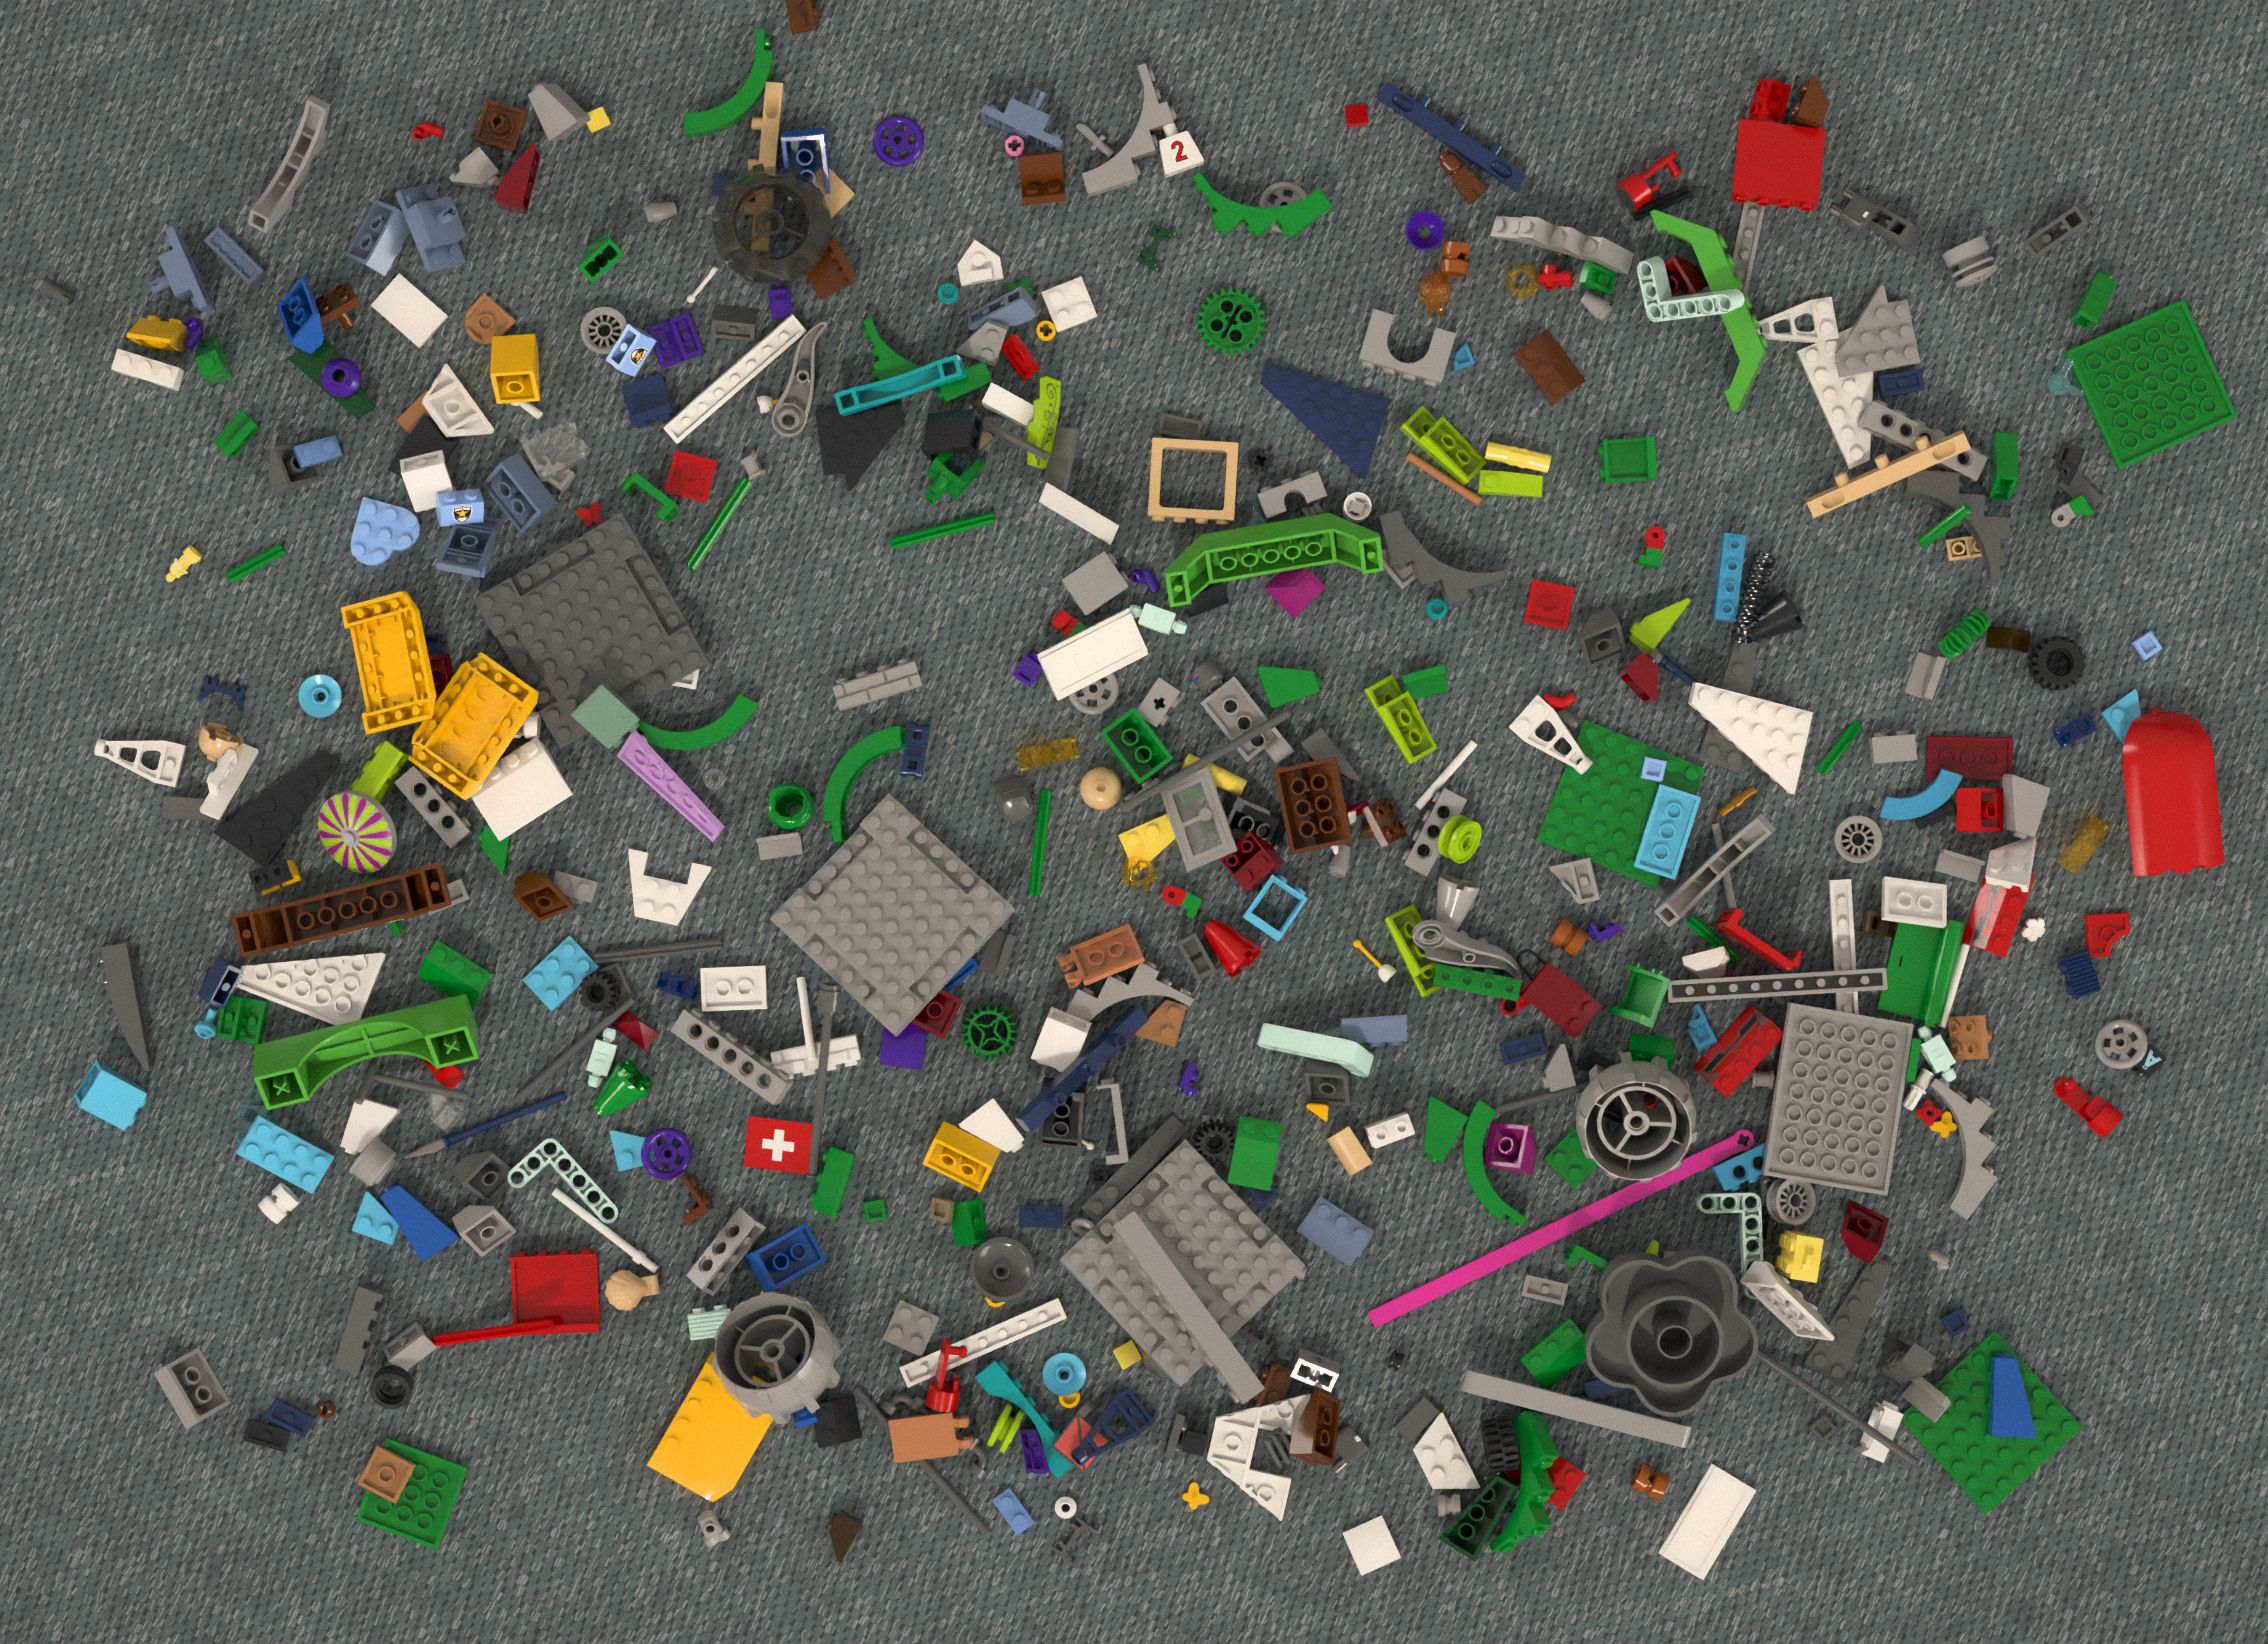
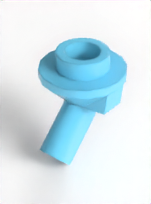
M210 1007L205 1020L198 1021L194 1030L199 1037L209 1039L215 1036L217 1026L212 1025L217 1009Z

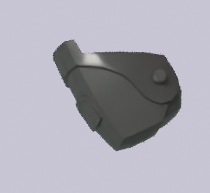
M1023 775L1008 776L993 783L994 799L1000 811L998 813L999 818L1003 817L1006 821L1011 820L1013 822L1022 821L1032 813V808L1036 807L1035 803H1032L1031 791Z

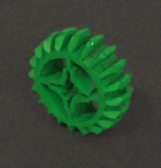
M1980 608L1974 609L1938 642V648L1949 659L1955 658L1991 625V620Z
M986 1003V1010L984 1011L982 1006L978 1005L979 1013L971 1009L970 1012L973 1018L966 1015L964 1018L969 1021V1024H961V1027L967 1028V1032H961L960 1035H967L968 1038L963 1040L962 1044L969 1042L971 1046L966 1049L967 1052L974 1048L976 1051L973 1053V1057L981 1053V1061H984L985 1056L989 1055V1061L992 1062L994 1054H996L998 1060L1002 1059L1000 1052L1003 1051L1006 1056L1009 1055L1005 1048L1008 1046L1010 1049H1014L1015 1046L1010 1041H1018L1017 1037L1012 1036V1033L1019 1032V1029H1012V1025L1017 1024V1021L1010 1022L1008 1020L1013 1014L1009 1013L1005 1016V1007L1002 1008L1001 1012L997 1011L998 1004L994 1005V1010H990V1003ZM985 1014L996 1015L989 1025L982 1024L977 1019ZM1001 1020L1007 1026V1039L1002 1037L997 1031ZM996 1022L993 1032L999 1039L990 1036V1039L987 1038L983 1042L986 1032L980 1026L983 1028L988 1027L989 1029V1026L992 1027ZM972 1026L982 1033V1038L978 1045L975 1044L972 1038ZM989 1040H995L1002 1044L996 1050L989 1051L983 1049Z

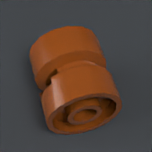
M1455 241L1443 242L1442 255L1445 259L1441 260L1440 273L1450 276H1467L1469 263L1466 262V259L1470 257L1471 245Z
M1563 917L1548 941L1558 947L1564 946V951L1575 957L1587 940L1589 933L1579 927L1575 929L1574 924Z
M1642 1462L1632 1479L1630 1487L1640 1493L1645 1491L1648 1497L1659 1501L1667 1489L1670 1475L1660 1470L1654 1472L1653 1467Z

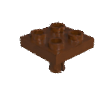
M486 99L475 132L474 141L516 153L528 111Z
M349 282L340 284L329 294L321 295L315 299L322 326L336 318L344 329L349 328L355 323L348 311L360 303Z
M1387 797L1362 809L1368 821V824L1361 826L1359 829L1360 833L1368 830L1367 833L1362 835L1364 839L1375 835L1381 848L1406 835L1404 825L1397 818L1394 806L1388 801Z

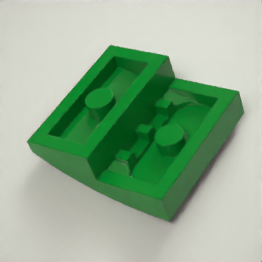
M231 995L232 997H229L225 1008L220 1009L215 1036L262 1044L270 1002Z

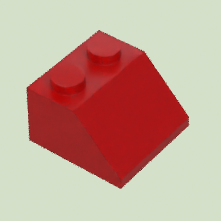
M1957 788V832H2003V789Z

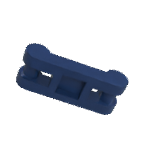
M909 721L906 736L907 749L904 750L900 776H915V779L922 780L931 724L924 723V725H918L916 722ZM914 733L922 734L921 740L913 739ZM909 761H917V768L909 767Z

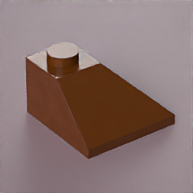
M531 871L516 877L514 897L538 922L574 908V904L551 879L542 874Z

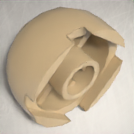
M208 722L207 726L205 724L202 725L198 738L199 747L207 755V758L217 762L220 755H224L228 748L236 751L237 755L244 742V737L238 732L236 736L224 730L227 727L222 724Z
M1096 767L1089 770L1082 777L1080 795L1089 807L1105 810L1111 808L1120 800L1122 782L1113 770L1105 767Z

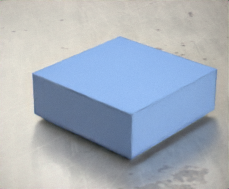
M2152 631L2147 632L2132 642L2143 661L2163 649Z
M1645 757L1640 778L1662 783L1667 761Z

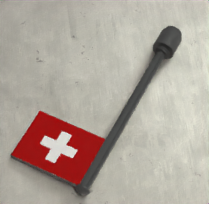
M823 983L819 992L818 1010L822 1011L823 1025L813 1123L749 1115L744 1167L806 1174L810 1179L817 1178L832 1018L835 1012L840 1011L841 990L839 984Z

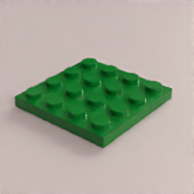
M387 1437L383 1445L384 1448L417 1465L396 1504L366 1490L356 1520L437 1550L469 1467Z

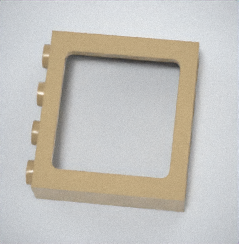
M1152 438L1148 517H1152V521L1164 522L1165 518H1173V522L1186 523V519L1195 520L1196 524H1208V521H1216V525L1228 526L1229 522H1234L1239 443ZM1163 449L1227 453L1223 510L1160 506Z

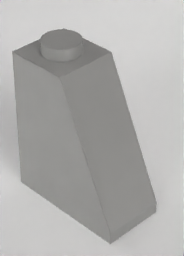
M539 83L534 87L535 90L528 94L549 141L564 139L591 120L589 115L556 83Z
M2003 774L2006 830L2014 832L2013 836L2019 839L2026 840V837L2035 838L2051 788L2015 775Z

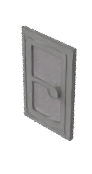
M1209 767L1192 773L1160 792L1187 872L1238 851Z

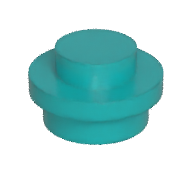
M944 283L938 289V298L944 304H953L959 297V290L952 283Z
M1432 598L1428 601L1426 613L1430 618L1441 619L1446 615L1447 606L1443 599Z

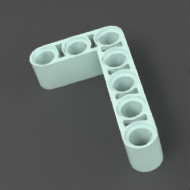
M1654 256L1640 262L1637 266L1646 314L1653 322L1724 314L1740 308L1744 304V295L1738 289L1672 297L1666 266L1662 258Z
M1267 1023L1262 1024L1257 1041L1258 1046L1266 1049L1338 1063L1350 1073L1361 1077L1369 1076L1374 1055L1354 1041Z
M555 1139L544 1140L508 1173V1183L510 1186L522 1188L550 1164L603 1223L609 1224L617 1219L618 1209ZM549 1143L554 1144L557 1148L556 1152L552 1155H548L544 1151L545 1145ZM537 1158L540 1161V1166L537 1169L529 1168L527 1165L529 1159ZM563 1159L571 1163V1167L567 1171H562L558 1167L559 1162ZM516 1172L524 1176L520 1184H515L511 1180V1176ZM578 1175L583 1176L586 1181L582 1187L575 1186L573 1184L574 1177ZM590 1192H597L600 1195V1200L596 1203L589 1202L587 1196ZM608 1207L613 1209V1218L605 1219L602 1216L603 1209Z
M1753 1192L1700 1194L1696 1199V1206L1704 1213H1739L1741 1276L1743 1278L1747 1272L1748 1263L1751 1261L1763 1262L1760 1197ZM1748 1196H1753L1755 1204L1747 1208L1745 1199ZM1709 1197L1712 1205L1708 1209H1703L1701 1202L1704 1198ZM1726 1197H1732L1733 1205L1730 1208L1723 1206V1200ZM1749 1218H1754L1756 1221L1753 1229L1746 1228L1745 1223ZM1752 1239L1755 1240L1756 1248L1753 1251H1748L1746 1248L1747 1242ZM1742 1284L1743 1293L1751 1299H1757L1753 1294H1749L1748 1289Z

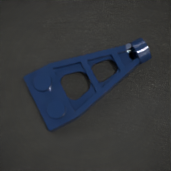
M1127 1387L1108 1403L1080 1445L1070 1452V1455L1079 1466H1082L1088 1459L1139 1435L1155 1420ZM1114 1413H1119L1128 1424V1428L1118 1434H1115L1108 1426V1422ZM1100 1429H1103L1110 1440L1098 1447L1093 1441V1436Z

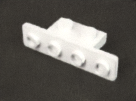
M243 743L237 755L236 751L229 748L224 755H220L215 771H211L207 778L209 794L200 807L201 813L217 820L221 818L259 754L258 749Z

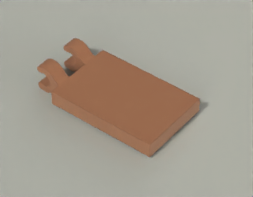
M1130 924L1069 948L1070 954L1057 958L1062 972L1070 970L1074 964L1078 968L1077 971L1064 975L1069 989L1077 987L1082 981L1086 986L1145 962Z
M938 1412L888 1420L895 1463L955 1456L960 1454L959 1449H969L974 1445L972 1436L957 1438L956 1427H968L970 1424L969 1415L954 1417L953 1412Z

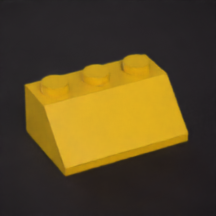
M943 1121L922 1164L980 1193L1001 1149Z

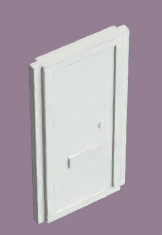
M1126 608L1038 653L1037 657L1057 700H1060L1148 655V650L1130 610Z
M1711 1463L1658 1553L1704 1580L1756 1493V1490Z

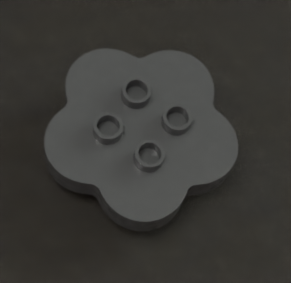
M1688 1248L1668 1258H1661L1647 1252H1630L1615 1258L1603 1271L1599 1283V1297L1602 1307L1600 1312L1589 1323L1583 1340L1588 1365L1596 1377L1604 1383L1614 1387L1633 1389L1642 1403L1651 1411L1667 1417L1689 1414L1704 1403L1715 1383L1738 1377L1755 1360L1758 1351L1757 1332L1747 1312L1737 1304L1738 1286L1735 1276L1728 1262L1718 1253L1706 1248Z

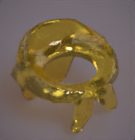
M1521 265L1513 268L1510 272L1509 270L1506 271L1507 280L1505 283L1507 290H1510L1515 297L1529 298L1536 294L1539 288V277L1533 265ZM1519 273H1526L1530 277V285L1524 290H1518L1513 283L1514 277Z
M1141 856L1129 858L1122 866V882L1131 887L1139 888L1145 886L1147 894L1150 891V883L1158 881L1159 878L1154 873V865L1148 859ZM1140 867L1148 870V875L1145 879L1141 881L1133 880L1134 876L1140 872Z

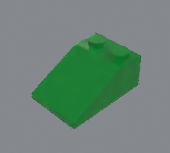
M1245 1116L1239 1117L1227 1184L1270 1191L1282 1123Z

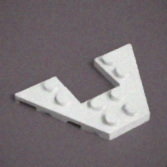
M1310 1393L1264 1404L1260 1407L1256 1406L1216 1416L1207 1461L1214 1467H1217L1226 1477L1233 1480L1243 1491L1256 1499L1260 1505L1268 1509L1280 1521L1283 1519L1291 1477L1250 1468L1258 1428L1273 1431L1281 1426L1284 1434L1291 1435L1310 1400Z

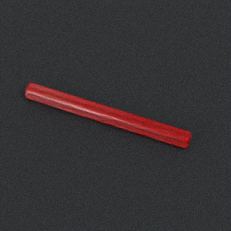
M548 1319L434 1335L433 1341L435 1346L549 1332L554 1330V1321Z

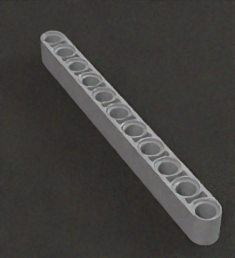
M1470 1369L1466 1370L1461 1390L1470 1394L1681 1448H1687L1692 1428L1691 1426L1680 1425L1677 1422Z

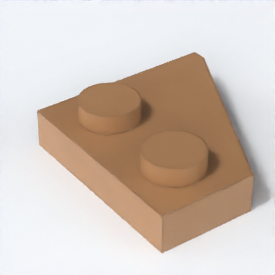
M1165 1000L1135 1035L1175 1047L1187 1006Z

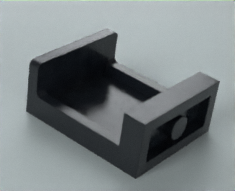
M975 409L928 414L927 423L924 426V441L921 445L923 454L930 461H933L937 454L965 452L970 458L978 457L984 419Z

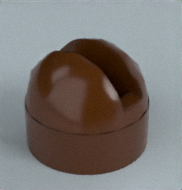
M329 1400L321 1402L317 1408L318 1414L323 1418L333 1416L334 1410H336L334 1403ZM325 1404L329 1405L326 1415L322 1414Z

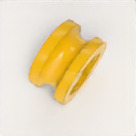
M1050 321L1040 322L1036 329L1038 337L1044 341L1053 339L1056 333L1055 326ZM1044 325H1048L1049 329L1052 330V333H1048L1049 336L1046 337L1043 332H1040V328L1044 329Z

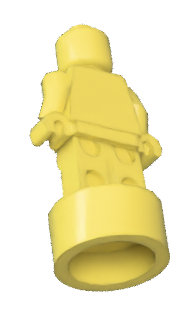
M189 545L183 551L181 558H175L174 563L171 564L166 580L172 582L175 578L187 574L188 571L186 569L191 564H196L202 558L201 554Z

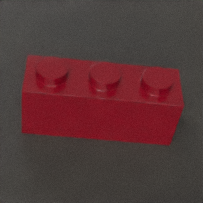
M1642 652L1635 656L1617 675L1648 705L1658 698V667L1655 665L1657 661L1652 655Z

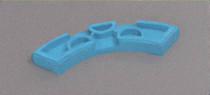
M1941 768L1936 779L1923 792L1908 797H1891L1886 795L1879 812V817L1907 820L1926 815L1936 810L1951 797L1963 776Z

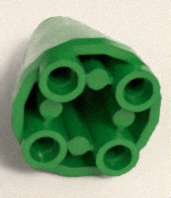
M631 1059L621 1061L616 1065L595 1099L593 1108L601 1117L611 1115L647 1096L651 1092L649 1085L652 1083V1080L648 1075L641 1074Z

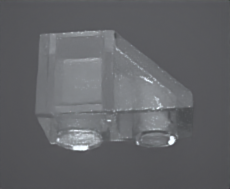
M428 1093L430 1120L447 1134L451 1133L467 1113L463 1110L465 1106L457 1099L452 1101L447 1096Z

